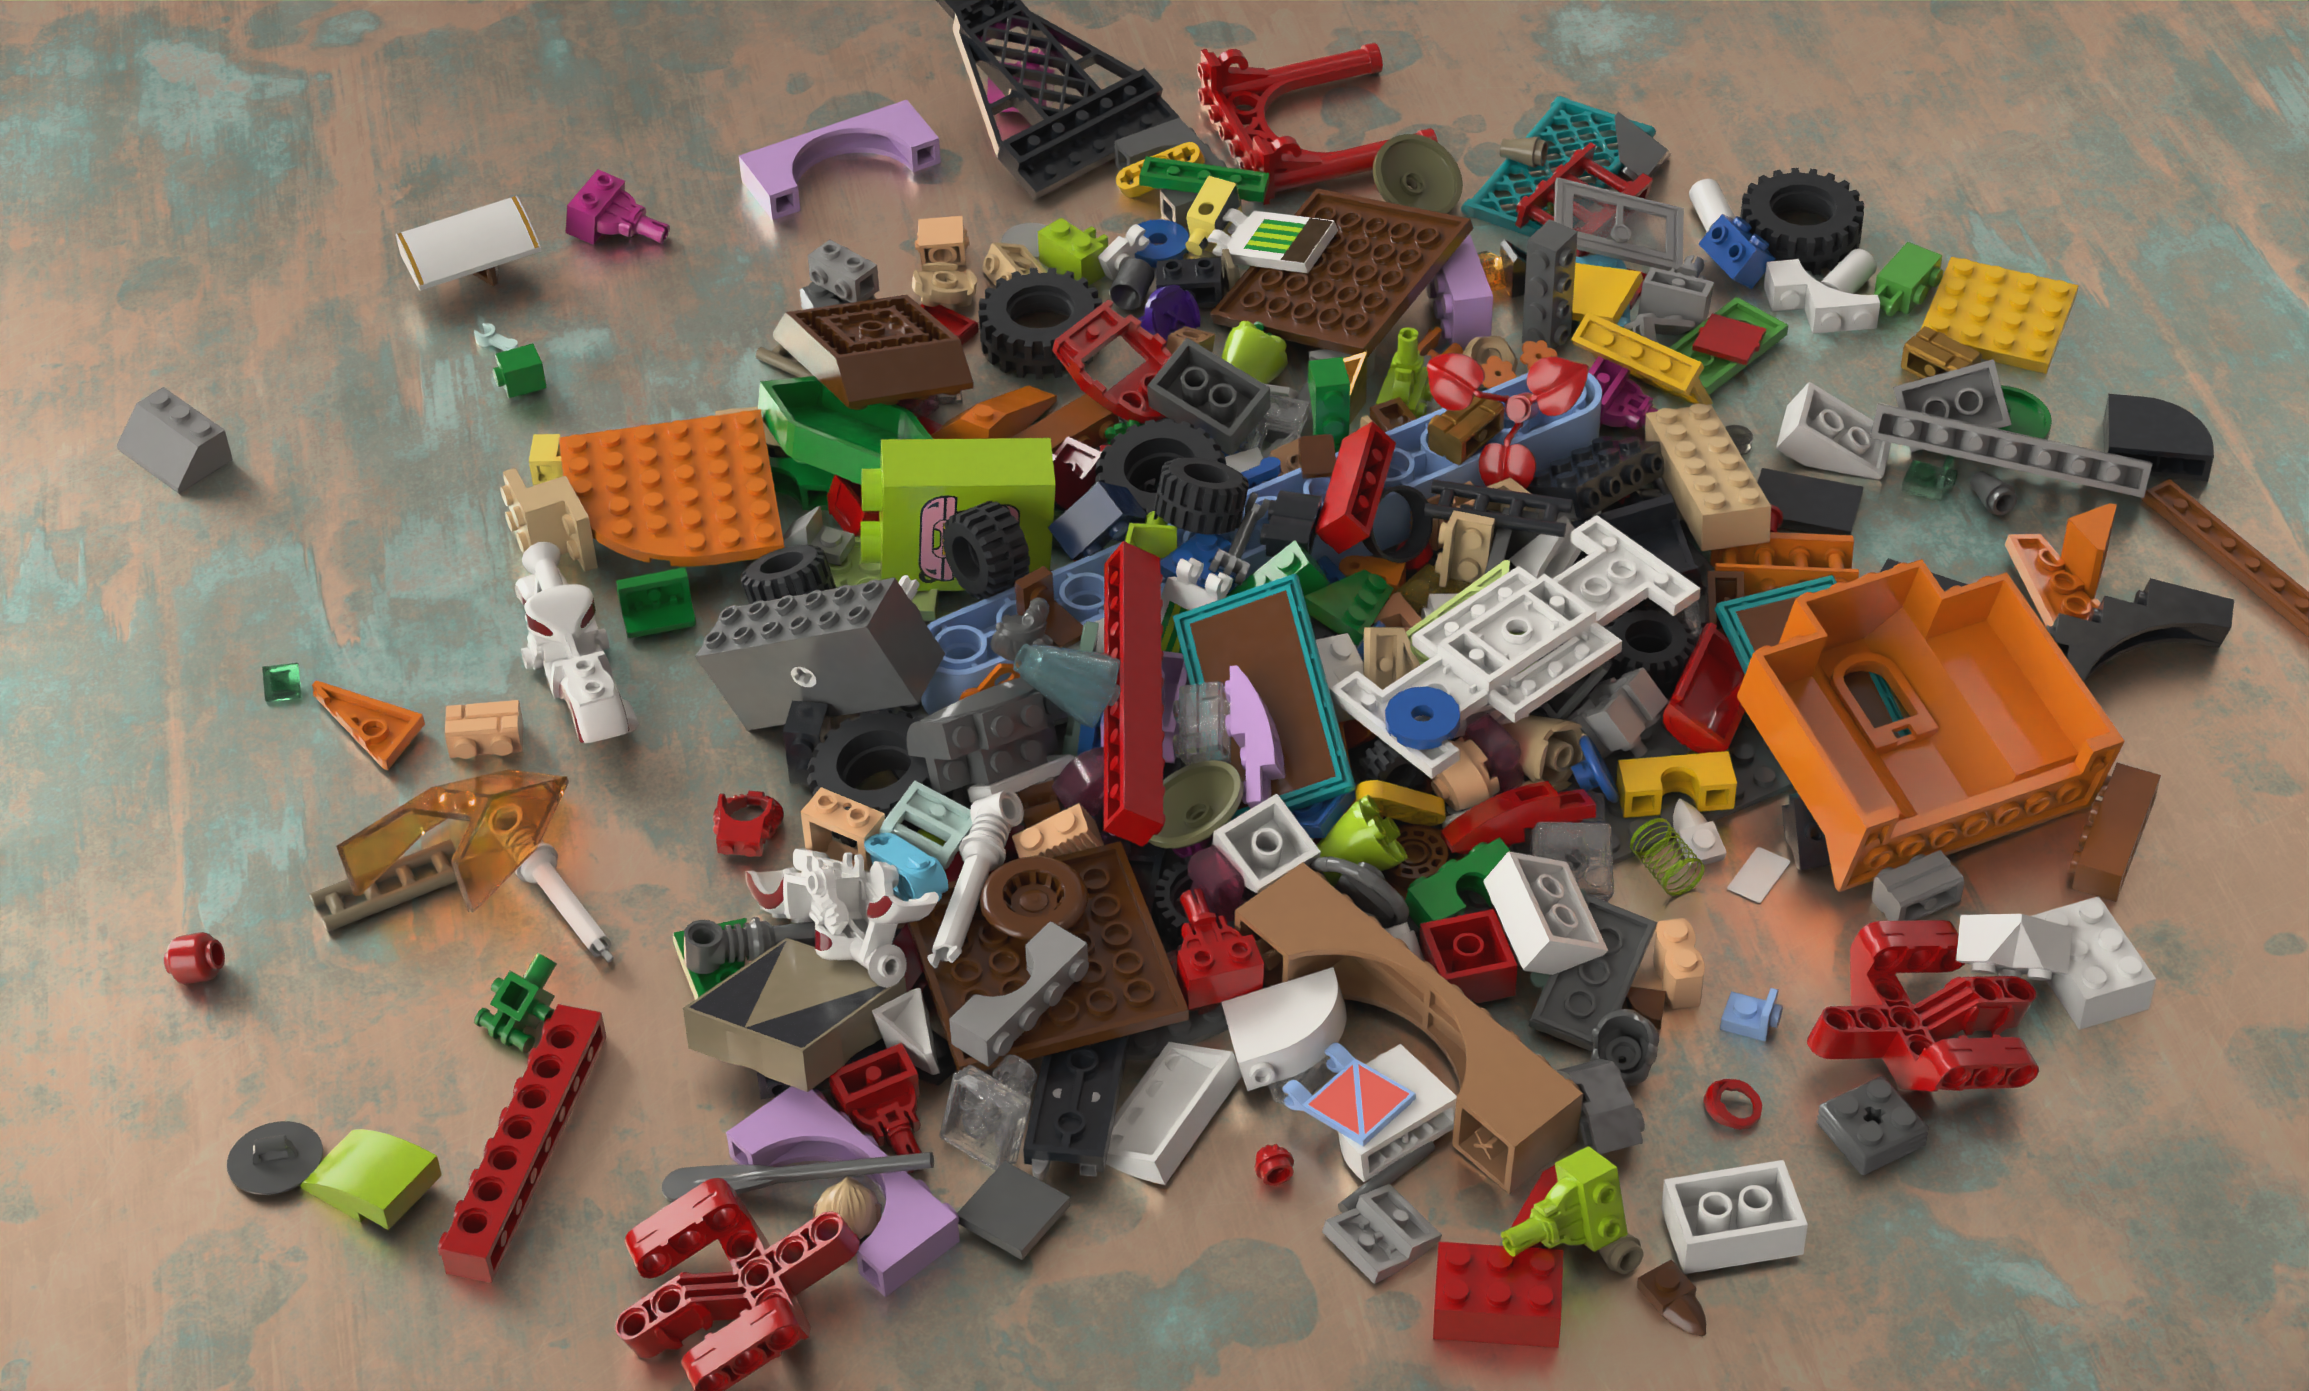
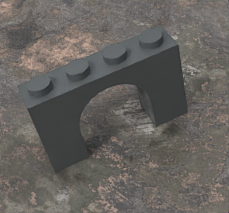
M1181 118L1115 140V163L1119 170L1144 160L1146 156H1154L1187 142H1193L1198 145L1205 157L1204 164L1221 167L1227 166L1223 160H1219L1215 156L1209 145L1204 144L1193 128L1188 127ZM1161 189V216L1165 220L1173 221L1184 228H1188L1187 213L1198 193Z

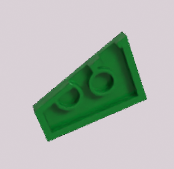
M1364 569L1305 595L1304 599L1309 615L1340 635L1348 633L1353 644L1358 646L1364 637V627L1372 625L1394 588L1388 585L1381 576L1372 574Z

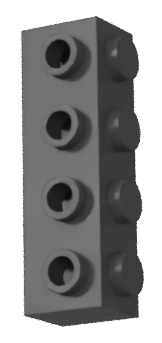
M1550 219L1527 242L1522 343L1526 341L1537 343V341L1543 340L1547 343V348L1555 350L1559 345H1563L1571 335L1578 231Z

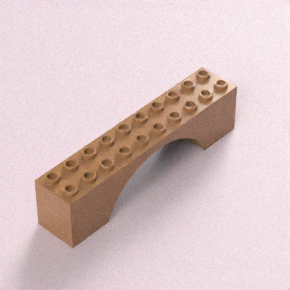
M1302 862L1235 910V929L1242 936L1253 934L1264 962L1263 984L1266 987L1333 967L1343 999L1365 1002L1392 1011L1418 1026L1437 1043L1451 1063L1460 1087L1456 1098L1452 1146L1508 1194H1511L1577 1141L1583 1093L1572 1080L1565 1079L1554 1070L1543 1056L1536 1055L1526 1047L1514 1032L1507 1031L1497 1023L1486 1009L1479 1008L1468 999L1457 985L1450 984L1440 976L1429 962L1422 961L1411 952L1404 941L1394 938L1382 928L1376 918L1365 914L1354 904L1348 895L1341 894L1331 886L1320 872L1313 871Z

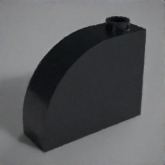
M2108 393L2103 419L2104 452L2151 462L2152 467L2149 475L2151 477L2208 482L2214 458L2213 440L2208 429L2196 416L2178 405L2161 399Z

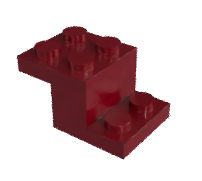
M1067 436L1057 451L1052 454L1056 484L1054 507L1065 512L1095 483L1096 463L1100 459V451Z

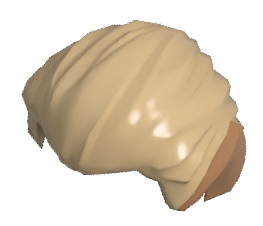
M847 1176L839 1183L828 1187L822 1193L818 1202L814 1204L813 1218L824 1212H836L860 1240L864 1236L871 1234L877 1227L881 1219L882 1205L878 1202L875 1192L866 1188L854 1178Z

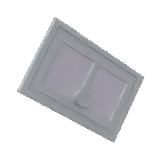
M1556 178L1554 221L1578 231V250L1666 271L1674 268L1675 273L1678 272L1679 265H1683L1684 208Z

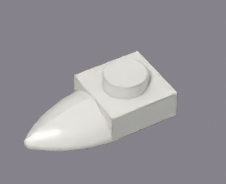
M1678 799L1673 814V827L1676 833L1679 834L1680 838L1684 840L1704 865L1724 860L1727 852L1714 822H1707L1705 817L1694 806L1682 799ZM1693 862L1691 868L1697 867V862Z

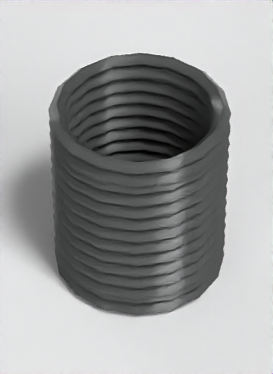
M1132 258L1126 260L1109 289L1111 300L1122 309L1133 310L1140 307L1155 278L1152 267L1141 259Z

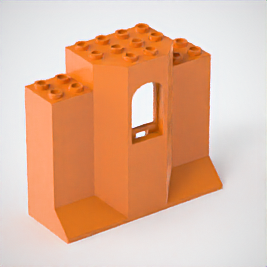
M1922 559L1911 563H1899L1893 568L1879 573L1870 572L1859 579L1847 583L1838 582L1827 589L1815 593L1806 592L1800 595L1794 601L1779 644L1772 647L1769 645L1763 646L1753 652L1737 695L1743 708L1824 833L1834 885L1838 892L1873 881L1883 869L1887 867L1895 869L1903 866L1916 855L1924 854L1927 856L1941 850L1947 856L2092 806L2125 742L2007 572L1993 577L1985 576L1977 582L1962 587L1959 585L1953 586L1944 592ZM1858 671L1872 672L1880 675L1887 681L1910 717L1874 728L1845 684L1843 676ZM1906 728L1912 733L1900 738H1896L1893 734Z

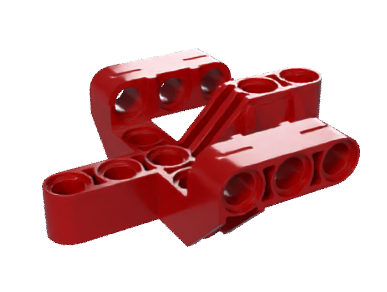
M1946 920L1875 921L1864 926L1850 946L1851 1004L1853 1006L1826 1007L1810 1032L1807 1044L1813 1053L1824 1059L1883 1058L1899 1089L1937 1092L1939 1089L1963 1091L1964 1089L2018 1088L2032 1082L2039 1073V1067L2022 1039L2018 1037H2001L2000 1033L2006 1029L2016 1028L2021 1023L2036 998V991L2028 981L2016 976L1962 978L1959 976L1948 982L1943 989L1913 1005L1898 980L1896 973H1947L1960 969L1965 963L1956 961L1959 934L1954 925ZM1961 1030L1965 1033V1035H1960L1958 1038H1949ZM1974 1031H1991L1992 1033L1991 1038H1968L1967 1035H1972Z
M713 1178L701 1183L632 1228L627 1233L624 1243L640 1276L643 1278L651 1279L665 1274L717 1239L733 1271L698 1274L679 1273L676 1277L625 1309L616 1320L615 1330L617 1335L638 1357L647 1359L657 1356L666 1349L678 1350L684 1346L682 1341L699 1329L704 1328L707 1331L712 1328L713 1321L736 1319L716 1333L710 1332L705 1335V1340L691 1348L684 1355L681 1363L694 1391H725L774 1358L780 1357L783 1351L793 1347L800 1339L806 1340L809 1338L811 1326L796 1295L850 1261L859 1250L860 1242L858 1236L838 1213L829 1211L819 1214L770 1246L738 1194L726 1180Z

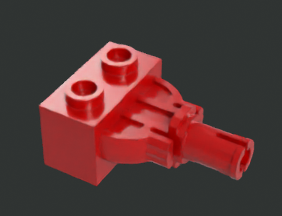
M1198 888L1194 889L1196 897L1194 899L1191 890L1185 891L1180 897V902L1185 909L1189 923H1184L1181 929L1184 941L1181 950L1177 954L1176 980L1188 1010L1220 1003L1263 989L1264 962L1253 934L1242 936L1236 929L1228 926L1223 915L1218 916L1217 924L1215 913H1210L1204 892Z
M902 1042L843 1066L829 1076L831 1096L838 1110L844 1112L850 1118L853 1125L856 1124L863 1132L873 1135L878 1146L885 1145V1136L888 1146L893 1147L896 1155L922 1153L912 1133V1130L915 1133L921 1126L916 1115L917 1098L920 1097L918 1072ZM909 1170V1171H906V1172H907L908 1174H910V1173H913L914 1170Z

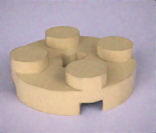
M946 262L927 263L922 265V271L918 272L915 269L913 272L912 289L921 297V303L926 306L934 307L942 303L965 307L971 304L972 297L976 294V275L968 269L966 274L958 271V265Z

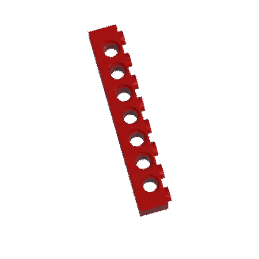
M558 1004L551 1019L547 1018L544 1022L542 1038L537 1048L534 1047L530 1051L528 1067L523 1077H519L515 1082L513 1098L509 1106L504 1107L501 1111L499 1127L494 1137L489 1138L486 1142L484 1158L479 1169H474L471 1173L464 1200H459L456 1204L452 1225L449 1231L444 1232L439 1240L438 1254L442 1256L446 1274L488 1283L493 1282L607 1038L602 1012Z

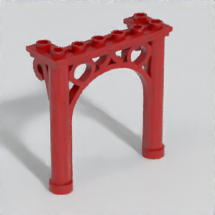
M1376 43L1362 45L1361 49L1268 70L1265 68L1248 67L1247 59L1238 49L1226 50L1218 58L1214 52H1208L1207 49L1201 50V63L1197 64L1198 75L1201 80V88H1198L1201 106H1206L1211 123H1216L1221 140H1226L1231 157L1238 160L1240 169L1269 173V185L1264 202H1262L1263 205L1270 204V199H1274L1277 192L1373 170L1375 157L1388 140L1335 152L1308 151L1301 149L1297 141L1291 136L1278 137L1275 135L1266 122L1265 113L1275 99L1287 92L1358 75H1371L1382 72V55ZM1235 63L1238 64V66H1239V67H1230V65L1235 64ZM1249 105L1254 109L1241 111L1236 106ZM1432 128L1414 133L1438 142Z

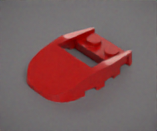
M1108 299L1055 339L1052 351L1080 389L1104 408L1126 421L1135 420L1139 423H1145V421L1149 420L1158 421L1166 417L1149 407L1147 386L1170 359L1172 354L1165 347L1167 341L1158 333L1153 336L1143 329L1140 320L1131 314L1126 318L1122 317L1112 310L1114 302ZM1121 335L1146 361L1107 391V388L1098 380L1094 381L1084 370L1085 365L1083 363Z

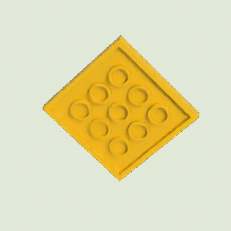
M1951 256L1921 329L1926 326L1937 332L1944 333L1947 337L1982 354L1981 359L1988 361L1994 359V362L2047 374L2075 302L2079 285Z

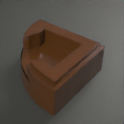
M1631 986L1626 997L1628 1008L1648 1019L1656 1029H1661L1666 991Z

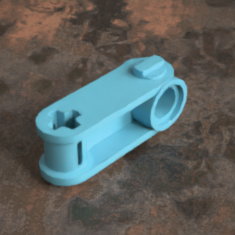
M879 833L872 835L864 841V847L870 854L872 865L874 861L887 862L889 865H894L897 868L899 882L893 888V894L908 902L910 899H919L929 892H936L940 900L942 893L948 890V879L940 862L935 857L927 855L896 834Z

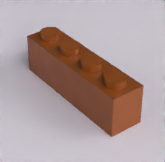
M1084 394L1011 438H1051L1052 454L1057 451L1067 436L1096 449L1107 442L1105 430L1118 424L1119 416L1104 408L1087 394Z
M2116 763L2112 776L2107 775L2098 796L2103 797L2102 801L2095 800L2089 816V821L2093 822L2092 826L2085 825L2079 841V846L2083 847L2082 852L2074 851L2069 867V872L2075 874L2072 889L2117 902L2154 805L2161 775Z

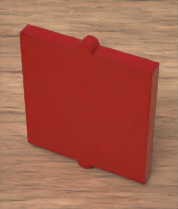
M1712 313L1704 327L1699 328V335L1693 343L1692 350L1747 366L1753 354L1760 350V343L1766 334V328Z

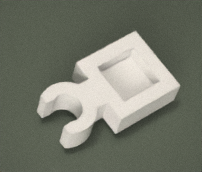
M1137 224L1133 225L1128 230L1125 238L1119 235L1098 256L1103 271L1108 278L1114 281L1123 263L1128 259L1135 258L1134 254L1137 251H1142L1148 246L1150 240L1143 236L1146 232L1144 228Z

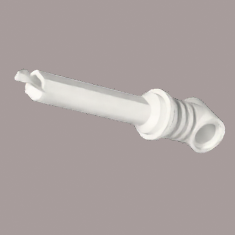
M1006 789L974 801L971 805L970 813L973 825L969 835L962 839L959 846L964 865L934 942L933 954L927 957L929 963L934 968L938 967L940 960L953 963L961 954V948L978 905L982 887L989 872L1003 865L1006 858L1004 847L1011 828L1019 825L1023 820V805L1017 794L1012 790Z
M501 805L494 809L487 819V830L515 865L514 871L518 879L523 882L538 883L594 957L602 955L608 963L612 961L614 957L608 951L612 945L611 941L555 870L558 859L556 849L549 843H544L532 825L514 805Z

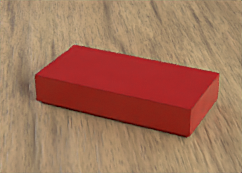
M924 304L920 305L961 340L962 345L979 332L978 322L940 304L934 307Z

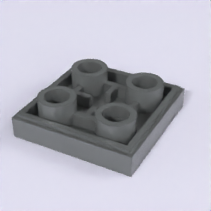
M1004 1161L957 1212L959 1216L958 1224L1023 1260L1070 1207V1197Z

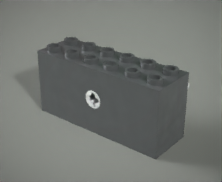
M904 575L899 582L896 578L875 579L863 584L843 585L839 588L824 591L815 590L803 595H787L781 599L760 600L748 605L729 606L719 614L718 621L711 632L704 638V643L695 657L746 730L785 725L792 700L828 703L830 717L917 704L945 653L923 621L919 609L912 602L918 591L919 582L916 579L910 580L908 575Z

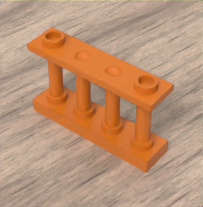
M1770 532V542L1711 550L1710 564L1715 567V571H1744L1745 596L1830 575L1834 576L1837 583H1847L1859 578V569H1852L1853 535Z

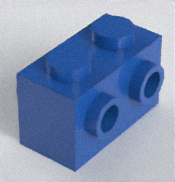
M1721 214L1699 242V245L1732 280L1752 289L1766 272V263L1774 261L1776 258L1767 250L1769 244L1764 239L1749 232L1752 227L1745 220L1738 216L1732 219Z

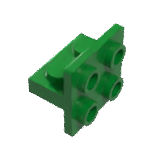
M686 567L616 580L618 600L628 638L696 625Z

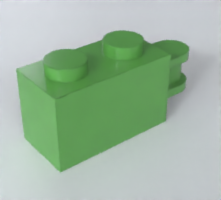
M1907 242L1876 277L1874 295H1878L1880 309L1886 311V315L1892 317L1897 311L1909 314L1917 304L1921 305L1932 287L1936 288L1943 277V270L1940 269L1942 255Z

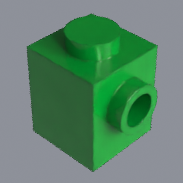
M533 343L495 354L498 367L493 368V375L497 386L504 387L508 398L522 396L547 388L543 364Z

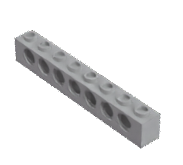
M1881 403L1877 405L1870 435L1872 439L2142 498L2145 495L2152 463L2148 461Z

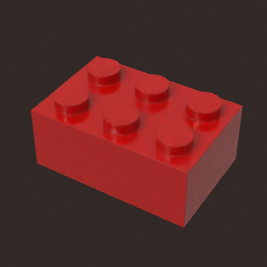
M1438 1241L1433 1339L1559 1348L1564 1250L1527 1248L1518 1255L1511 1256L1504 1246Z

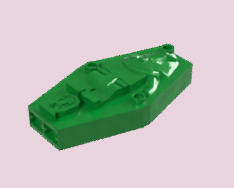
M815 376L760 381L758 410L761 409L763 422L783 451L797 463L815 466L848 479L852 483L861 485L862 469L880 468L881 440L933 439L915 415L908 409L896 404L885 405L882 403L868 405L866 409L862 410L848 408Z

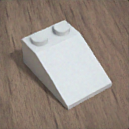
M1809 382L1786 407L1776 449L1804 466L1880 480L1884 476L1891 442L1870 438L1874 422L1872 419Z

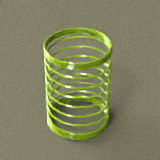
M1655 818L1647 821L1633 834L1630 840L1632 852L1640 859L1645 868H1648L1649 872L1657 879L1667 894L1671 896L1682 895L1699 883L1705 870L1703 862L1698 859L1697 855L1680 838L1679 834L1676 833L1675 829L1671 827L1666 819ZM1657 822L1667 823L1668 826H1659L1645 833L1639 839L1634 851V842L1645 828ZM1661 827H1668L1667 831L1650 838L1643 845L1640 852L1636 851L1639 842L1648 833ZM1666 833L1663 839L1655 843L1649 850L1642 852L1650 840ZM1670 838H1675L1674 842L1667 844ZM1674 843H1679L1678 848L1672 849ZM1672 844L1671 848L1667 851V853L1662 855V857H1660L1659 859L1651 862L1653 857L1659 851H1661L1666 846ZM1684 848L1682 853L1676 855L1679 849ZM1677 850L1669 860L1656 867L1657 863L1665 855ZM1683 854H1688L1686 859L1680 860ZM1681 855L1674 865L1660 872L1670 860ZM1652 856L1649 862H1645L1646 858ZM1656 862L1654 867L1650 868V863ZM1692 862L1684 875L1671 883H1667L1669 878L1679 872L1685 864ZM1693 862H1697L1693 875L1685 883L1674 889L1666 888L1667 885L1673 884L1684 877L1691 869ZM1699 863L1701 864L1700 873L1690 885L1677 892H1670V890H1676L1689 882L1695 875ZM1661 867L1658 873H1654V869ZM1666 872L1663 878H1658L1659 874Z

